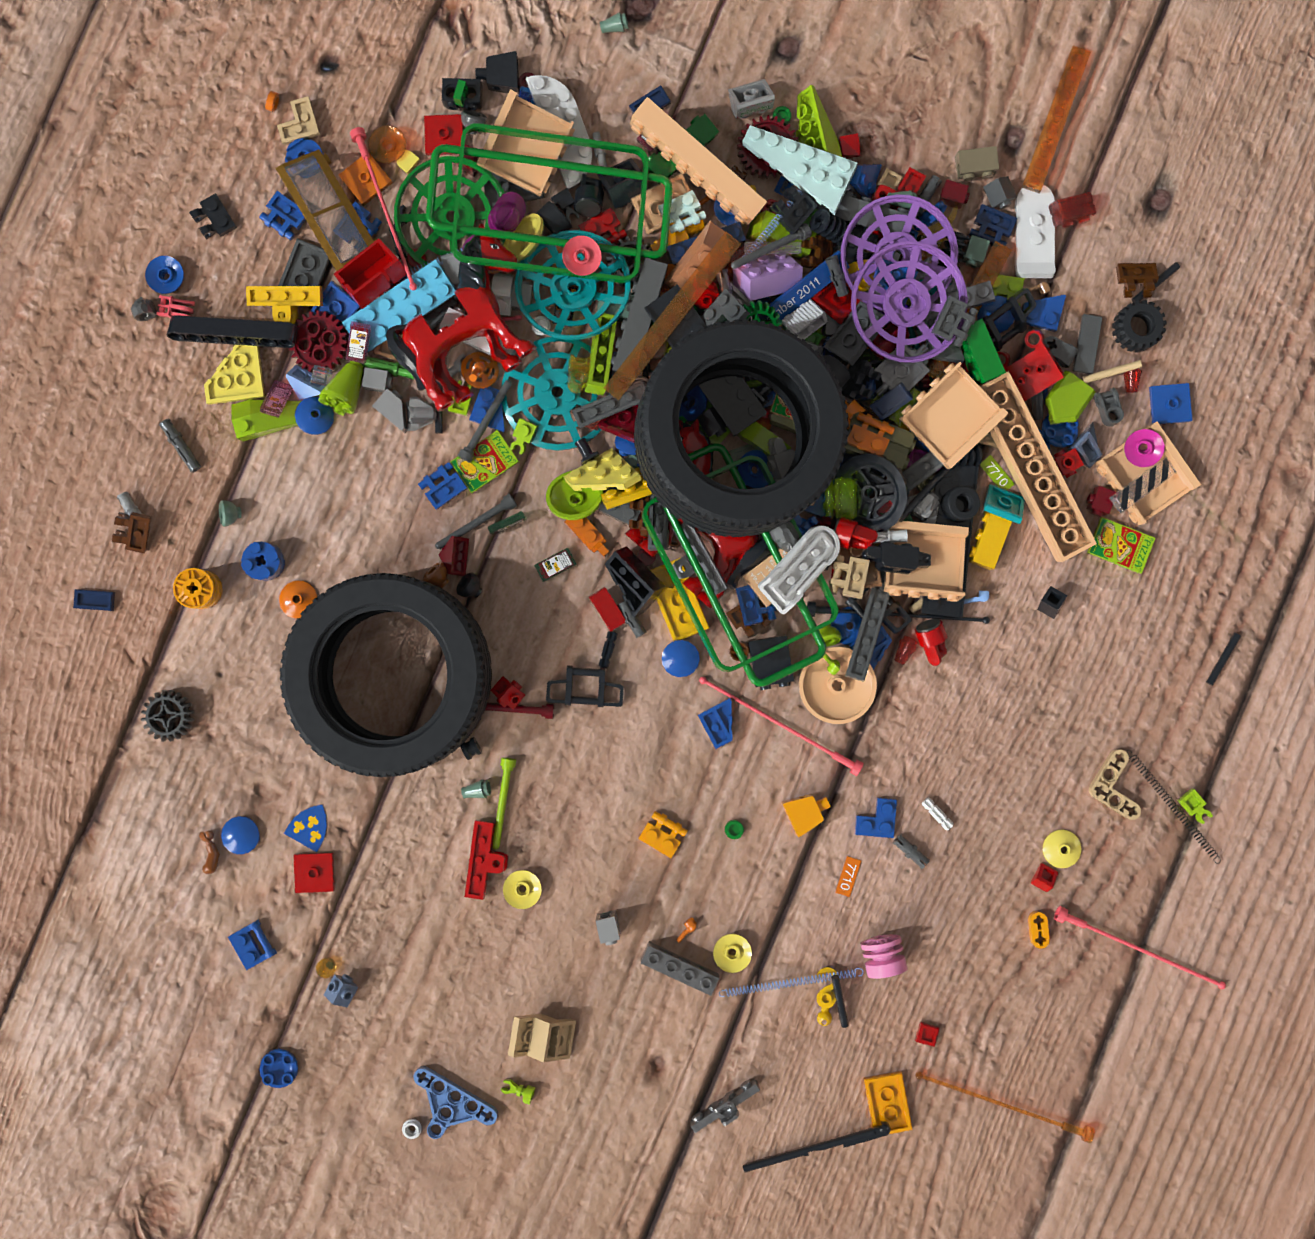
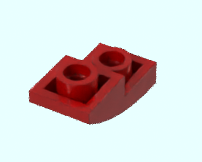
M605 587L589 596L594 608L600 614L610 632L625 623L624 616Z

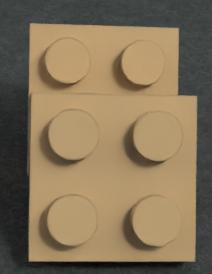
M541 1013L514 1016L508 1055L511 1057L529 1056L541 1062L570 1059L576 1020L571 1018L557 1020Z

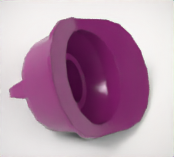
M515 192L504 193L497 200L488 215L489 228L509 232L515 231L526 213L524 199Z

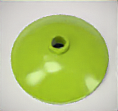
M569 471L559 475L550 483L546 492V502L550 511L557 517L566 520H579L588 517L599 508L602 503L601 494H603V490L583 488L582 491H574L564 479V476L571 472Z

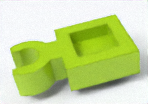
M472 397L461 404H457L454 400V403L448 407V411L467 416Z
M519 418L512 435L517 439L511 444L510 450H515L516 445H519L521 447L519 454H524L526 451L525 443H532L538 425Z
M1193 788L1177 800L1189 815L1193 816L1196 814V820L1201 824L1205 823L1202 819L1203 814L1210 818L1213 817L1209 810L1203 808L1207 803Z

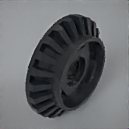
M864 453L847 460L839 468L833 482V499L841 517L857 521L858 525L875 530L876 532L885 531L897 524L905 514L906 506L909 504L908 495L910 493L906 485L908 483L907 479L902 475L903 471L901 468L896 467L894 461L886 459L884 455H876V453ZM872 468L883 472L887 479L872 473ZM854 485L856 486V492H857L858 503H857V501H856V499H855V496H854V491H853V486H854ZM868 488L875 490L874 498H870L867 495ZM888 501H891V508L881 515L878 510Z

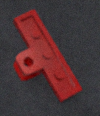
M909 167L897 190L886 185H880L872 201L879 199L880 195L887 196L889 192L911 190L917 194L926 175ZM891 205L890 209L897 211L898 207ZM874 230L873 234L879 235L878 240L880 241L883 238L882 232Z
M475 820L464 897L484 900L488 872L497 874L507 870L509 856L504 852L491 851L495 827L494 822Z

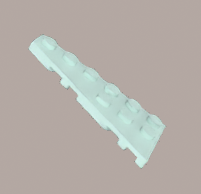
M750 125L742 141L743 146L757 157L763 158L770 164V167L780 171L787 180L803 192L809 193L816 199V202L830 209L829 212L835 215L855 173L857 162Z

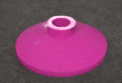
M1137 430L1125 442V456L1135 466H1152L1163 456V439L1153 430ZM1147 444V449L1141 450L1140 446Z

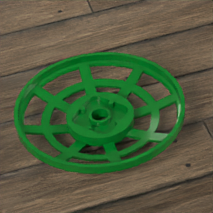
M444 156L439 157V164L444 163L445 175L437 177V183L445 181L446 193L435 197L434 219L437 222L453 224V222L447 220L446 214L448 211H454L456 193H454L453 181H457L458 175H453L452 163H459V157ZM463 158V165H467L483 175L476 183L465 177L461 178V183L471 187V189L465 196L460 195L457 225L473 227L475 219H486L485 228L490 229L488 215L491 211V206L481 188L489 180L499 197L505 192L491 172L478 166L476 162ZM431 160L417 166L407 175L399 188L394 204V222L399 240L408 254L423 267H425L424 263L425 265H428V263L421 257L428 249L441 256L452 252V232L433 229L434 231L426 239L418 225V222L427 221L426 213L417 214V209L421 197L427 198L429 181L423 185L415 176L430 167ZM411 183L418 190L412 204L411 214H400L402 196L406 187ZM476 194L481 198L485 211L474 212L470 201ZM400 222H412L415 234L422 243L416 252L413 251L406 241ZM456 233V248L458 249L457 239L463 238L464 236L470 237L472 235ZM439 236L448 239L450 251L441 250L432 244Z

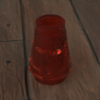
M1141 368L1123 373L1126 393L1138 392L1142 374Z
M904 635L903 639H900L894 660L905 665L918 648V641Z

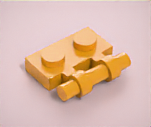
M654 811L651 817L657 820L656 824L653 825L648 822L638 839L667 857L672 858L681 843L675 836L678 833L684 837L688 830L683 828L679 822L675 823L668 819L664 813L660 814ZM665 825L672 829L671 833L668 834L661 830V826Z

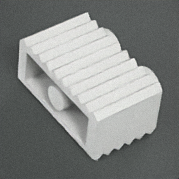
M809 299L806 303L801 304L796 311L786 315L781 325L783 330L786 331L788 329L791 333L797 334L798 338L806 339L826 324L828 320L825 312L812 299Z

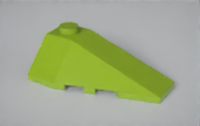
M810 85L797 95L799 130H796V137H799L798 142L842 157L837 136L814 85Z

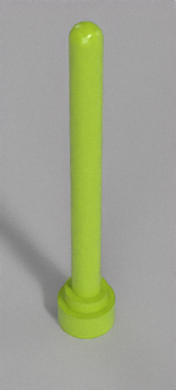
M501 758L500 766H502L503 776L492 847L495 850L500 847L510 775L513 768L516 767L517 760L513 758Z

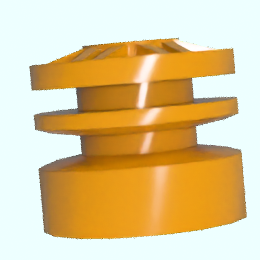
M189 568L180 572L173 584V593L176 600L184 607L192 609H208L213 607L221 599L223 592L222 582L212 571L198 568ZM198 586V590H192L193 587Z

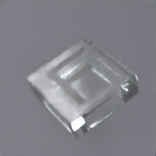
M314 365L310 382L326 386L331 381L333 370Z

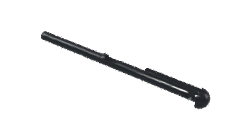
M881 1121L882 1125L744 1164L743 1170L746 1173L798 1157L809 1156L808 1152L826 1150L843 1145V1148L884 1137L889 1135L891 1127L888 1122Z

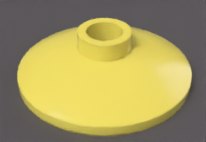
M1056 830L1050 833L1044 840L1043 855L1052 866L1068 868L1078 861L1081 855V843L1072 832ZM1065 846L1067 851L1062 853L1061 848Z
M515 871L504 882V898L514 908H530L537 903L541 896V883L537 876L529 871ZM521 885L526 887L525 892L520 891L519 887Z
M727 934L716 942L713 956L715 963L720 969L725 972L736 973L748 966L752 957V950L744 937L738 934ZM730 949L736 950L734 955H730L728 952Z

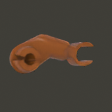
M209 830L199 833L201 840L207 845L205 847L208 857L206 864L202 867L205 874H212L216 871L220 856L215 843L212 842L214 833Z

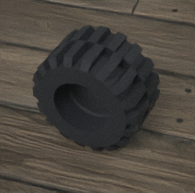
M1138 300L1120 310L1114 318L1115 322L1112 324V328L1115 329L1112 335L1117 337L1116 343L1120 342V347L1122 349L1127 347L1129 352L1133 350L1135 352L1145 351L1157 344L1163 338L1162 334L1166 331V328L1163 327L1167 325V321L1163 320L1165 314L1164 312L1162 314L1159 312L1161 310L1159 306L1155 308V303L1153 302L1147 304V300H1142L1141 302ZM1132 317L1141 318L1146 323L1147 333L1145 336L1137 335L1132 330Z

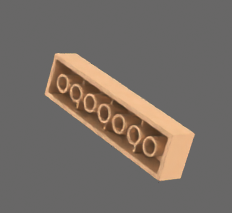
M648 97L634 112L630 121L631 129L637 135L642 134L652 148L657 147L661 151L660 154L667 161H673L679 172L688 174L694 185L704 188L706 190L705 194L709 198L719 201L720 207L724 211H730L734 214V219L740 222L741 225L745 224L747 226L767 203L765 199Z

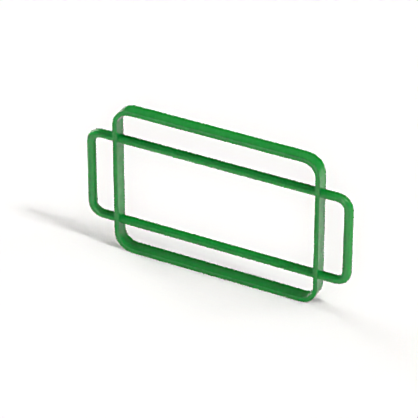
M475 123L463 130L461 146L441 144L433 150L430 164L426 220L433 229L452 232V253L455 258L464 263L627 283L637 275L640 267V257L656 259L662 257L667 251L673 188L671 181L666 176L648 173V156L643 149L637 146ZM479 131L633 153L641 158L643 172L464 147L465 139L469 133ZM444 152L460 154L453 224L437 222L434 219L439 156ZM464 155L642 180L636 248L597 243L601 252L635 256L633 273L629 276L601 273L579 276L563 268L471 257L459 253L455 244L456 233L564 247L569 239L457 225ZM647 181L660 182L665 186L660 248L657 251L641 249Z
M718 443L710 444L688 454L693 461L713 451L720 452L726 466L706 476L712 479L730 471L739 489H747L737 467L748 462L758 465L768 485L775 483L766 463L757 456H747L734 462L726 447ZM657 497L646 504L642 512V519L713 663L718 669L724 672H732L743 667L752 684L764 687L823 658L826 653V644L819 630L828 626L836 619L838 606L822 573L817 577V581L831 607L830 619L817 626L803 598H801L797 605L809 630L747 659L678 519L670 514L667 508H664L741 662L731 667L723 665L718 659L648 518V509L659 503ZM793 518L790 522L795 527L799 539H801L802 534ZM764 532L762 536L776 564H778L783 558L770 532ZM812 633L818 645V651L815 654L764 679L757 678L750 663Z

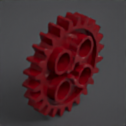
M767 115L766 120H763L762 116H760L759 122L752 119V126L798 142V137H793L795 130L789 131L791 125L784 126V119L777 122V116L770 120L769 115ZM747 123L746 130L742 129V136L738 137V142L741 144H737V149L741 151L738 152L737 156L743 157L740 160V164L747 163L745 170L751 168V175L758 172V178L762 174H765L766 179H768L769 174L776 178L777 172L783 175L777 169L774 170L770 167V164L763 158L757 157L743 146L742 141L750 126Z
M319 310L316 311V314L309 311V316L302 314L303 321L296 319L299 324L297 326L298 334L295 346L289 348L290 351L295 352L291 357L298 358L296 364H302V369H308V372L314 373L315 371L321 374L322 371L328 373L329 368L335 370L334 364L341 365L339 359H346L343 352H348L345 345H348L349 342L345 341V338L349 334L343 333L346 328L340 326L342 321L336 320L335 315H329V312L326 311L323 314ZM315 325H318V331L314 333L313 328ZM333 334L334 340L330 343L329 337ZM308 341L309 347L305 350L304 344ZM324 351V358L320 360L319 355Z

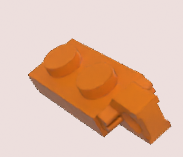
M586 517L579 520L565 521L568 527L593 553L598 550L603 557L609 553L608 549L603 545L607 541Z

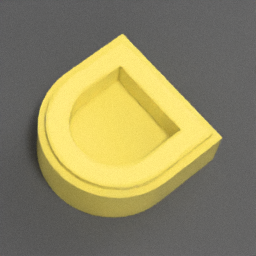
M403 150L397 155L396 161L398 166L405 173L409 174L419 163L420 159L411 151Z

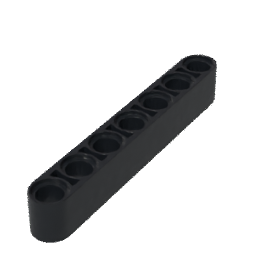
M171 316L167 337L175 341L293 348L296 343L298 327L288 322Z

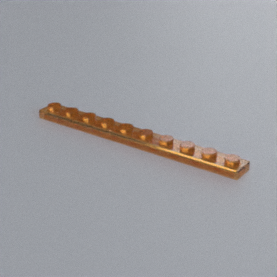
M727 232L722 235L603 389L618 401L622 398L741 245L740 242Z

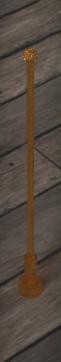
M920 1071L915 1074L917 1079H925L1057 1125L1062 1130L1081 1136V1140L1091 1143L1094 1139L1095 1129L1092 1127L1084 1126V1128H1080L1066 1122L1060 1123L925 1076Z

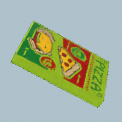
M498 430L478 442L474 449V458L471 463L464 461L460 457L450 461L471 494L519 463Z
M1101 517L1093 535L1097 544L1088 548L1087 554L1142 574L1155 537Z

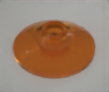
M391 125L381 126L374 130L369 138V151L377 161L393 163L399 160L406 150L405 136L397 127ZM387 145H392L390 149H386Z

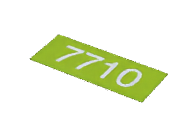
M991 455L981 462V468L997 487L1008 490L1014 485V482Z

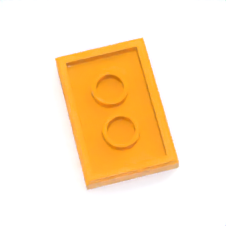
M897 1071L863 1078L872 1127L882 1125L881 1121H886L891 1127L889 1134L913 1130L902 1072Z

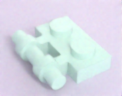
M693 190L672 199L670 223L674 222V224L669 226L671 234L677 231H684L685 227L692 224L697 225L701 220L707 218L704 211L696 213V211L701 210V205ZM664 203L658 205V210L662 217ZM688 215L690 216V217H688V218H686V219H684V220H682V221L680 220L681 218H683V217H685V216H688Z

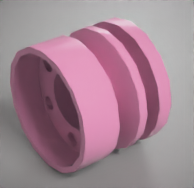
M878 935L861 942V948L865 950L863 956L865 958H873L865 963L869 978H887L907 971L905 956L897 954L903 950V946L900 945L902 942L900 935Z

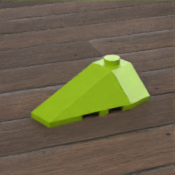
M249 399L232 404L231 421L236 438L244 442L298 426L295 420V411L301 401H286L280 414H277V411L271 414L268 413L271 410H264L268 400ZM274 403L272 405L273 408L280 410L282 407L281 405H277Z

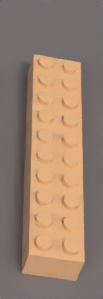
M1009 371L980 385L982 390L999 408H1004L1008 412L990 431V434L1057 562H1064L1096 545L1097 543Z

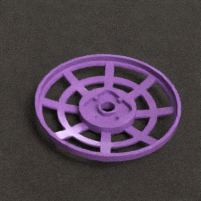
M896 194L885 196L864 206L849 223L841 244V267L850 289L853 290V282L864 266L863 249L875 254L884 247L895 243L917 242L909 234L912 225L918 227L927 237L919 242L930 244L938 248L936 241L947 236L951 251L950 258L957 265V239L945 215L930 202L911 195ZM893 202L912 204L908 216L895 214L884 217L880 206ZM919 207L934 215L944 229L932 234L924 223L915 218ZM873 210L877 221L867 228L861 238L852 235L851 232L857 222L867 212ZM892 221L905 222L902 232L892 233L887 223ZM879 227L883 238L877 245L868 242L867 238ZM848 242L858 246L857 263L859 271L850 275L846 264V247ZM912 248L894 250L902 253L903 259L901 261L910 260ZM920 250L917 262L930 267L936 274L945 269V267L937 265L938 258L932 255V263L921 261L922 253ZM894 251L881 256L883 259L893 263L899 262L893 259ZM876 263L870 265L862 277L869 286L872 283V279L868 275L876 271ZM952 274L945 278L943 282L945 290L951 283ZM926 275L921 283L925 284L931 277ZM876 286L875 291L880 293V295H884L886 292L884 288ZM938 290L930 297L931 303L940 297ZM873 302L874 309L884 312L883 304Z
M906 241L884 247L866 261L854 282L851 309L857 331L873 351L889 360L913 363L935 357L955 340L956 337L953 335L951 341L944 340L941 343L931 333L935 323L929 329L923 321L929 311L939 312V317L947 300L942 281L951 274L958 288L959 300L966 304L968 303L967 289L963 276L953 260L942 250L930 244ZM912 248L909 261H899L886 266L881 257L897 249ZM920 250L936 256L947 268L936 274L930 267L917 262ZM875 262L880 272L872 281L868 293L858 291L864 273ZM901 267H908L906 279L895 281L890 271ZM916 269L925 272L931 279L925 284L915 280ZM884 277L889 288L884 295L874 294L877 284ZM934 286L938 288L940 304L931 303L928 291ZM905 297L911 300V306L908 309L904 308L902 304ZM856 299L867 301V312L872 325L866 331H863L857 316ZM873 302L883 304L885 315L879 320L875 318ZM961 319L958 324L957 329L959 330L961 329L964 323L963 319ZM891 321L898 326L897 337L888 334L882 327ZM916 325L922 332L921 336L905 339L906 327ZM878 332L886 340L896 343V355L881 350L869 338ZM927 339L934 347L933 350L922 355L904 357L905 345L917 344Z

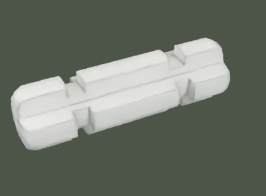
M928 797L922 802L925 809L929 810L928 812L938 823H941L945 830L948 831L953 827L954 823L947 818L937 805H934L931 798Z

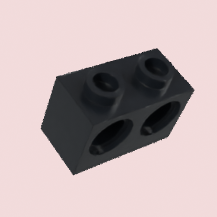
M442 78L441 101L445 108L449 110L466 108V110L472 111L477 110V108L482 109L483 85L481 79ZM458 79L466 81L468 86L463 107L456 105L454 99L448 97L450 93L455 92ZM470 93H476L474 98L467 97Z

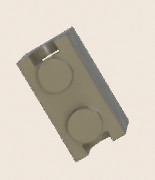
M997 147L958 151L955 156L957 179L970 181L975 179V177L982 176L984 179L993 177L996 171L999 170Z

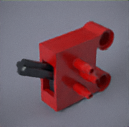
M1032 330L1025 336L1026 345L1030 348H1035L1031 353L1009 365L1011 358L1007 352L999 351L997 353L1005 357L1006 362L1003 365L1005 372L1009 371L1024 402L1031 398L1033 420H1042L1043 390L1066 376L1044 342V334L1039 330ZM1033 333L1038 334L1040 338L1037 344L1030 342V336Z

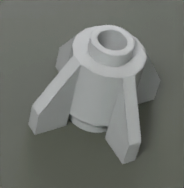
M410 397V401H406L407 431H416L428 424H432L433 420H436V408H433L432 404L419 397Z
M930 492L910 515L915 516L923 521V523L935 524L940 504L938 496ZM916 495L908 497L909 503Z

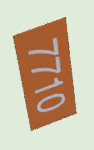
M846 857L835 893L850 897L861 860Z

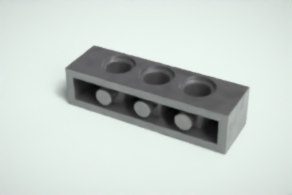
M648 942L641 957V964L710 996L719 980L718 973L652 942Z

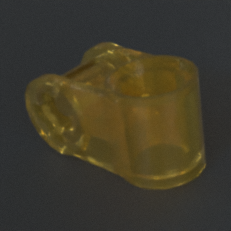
M573 354L570 355L567 386L572 393H581L584 390L588 380L590 357L585 359L575 357Z

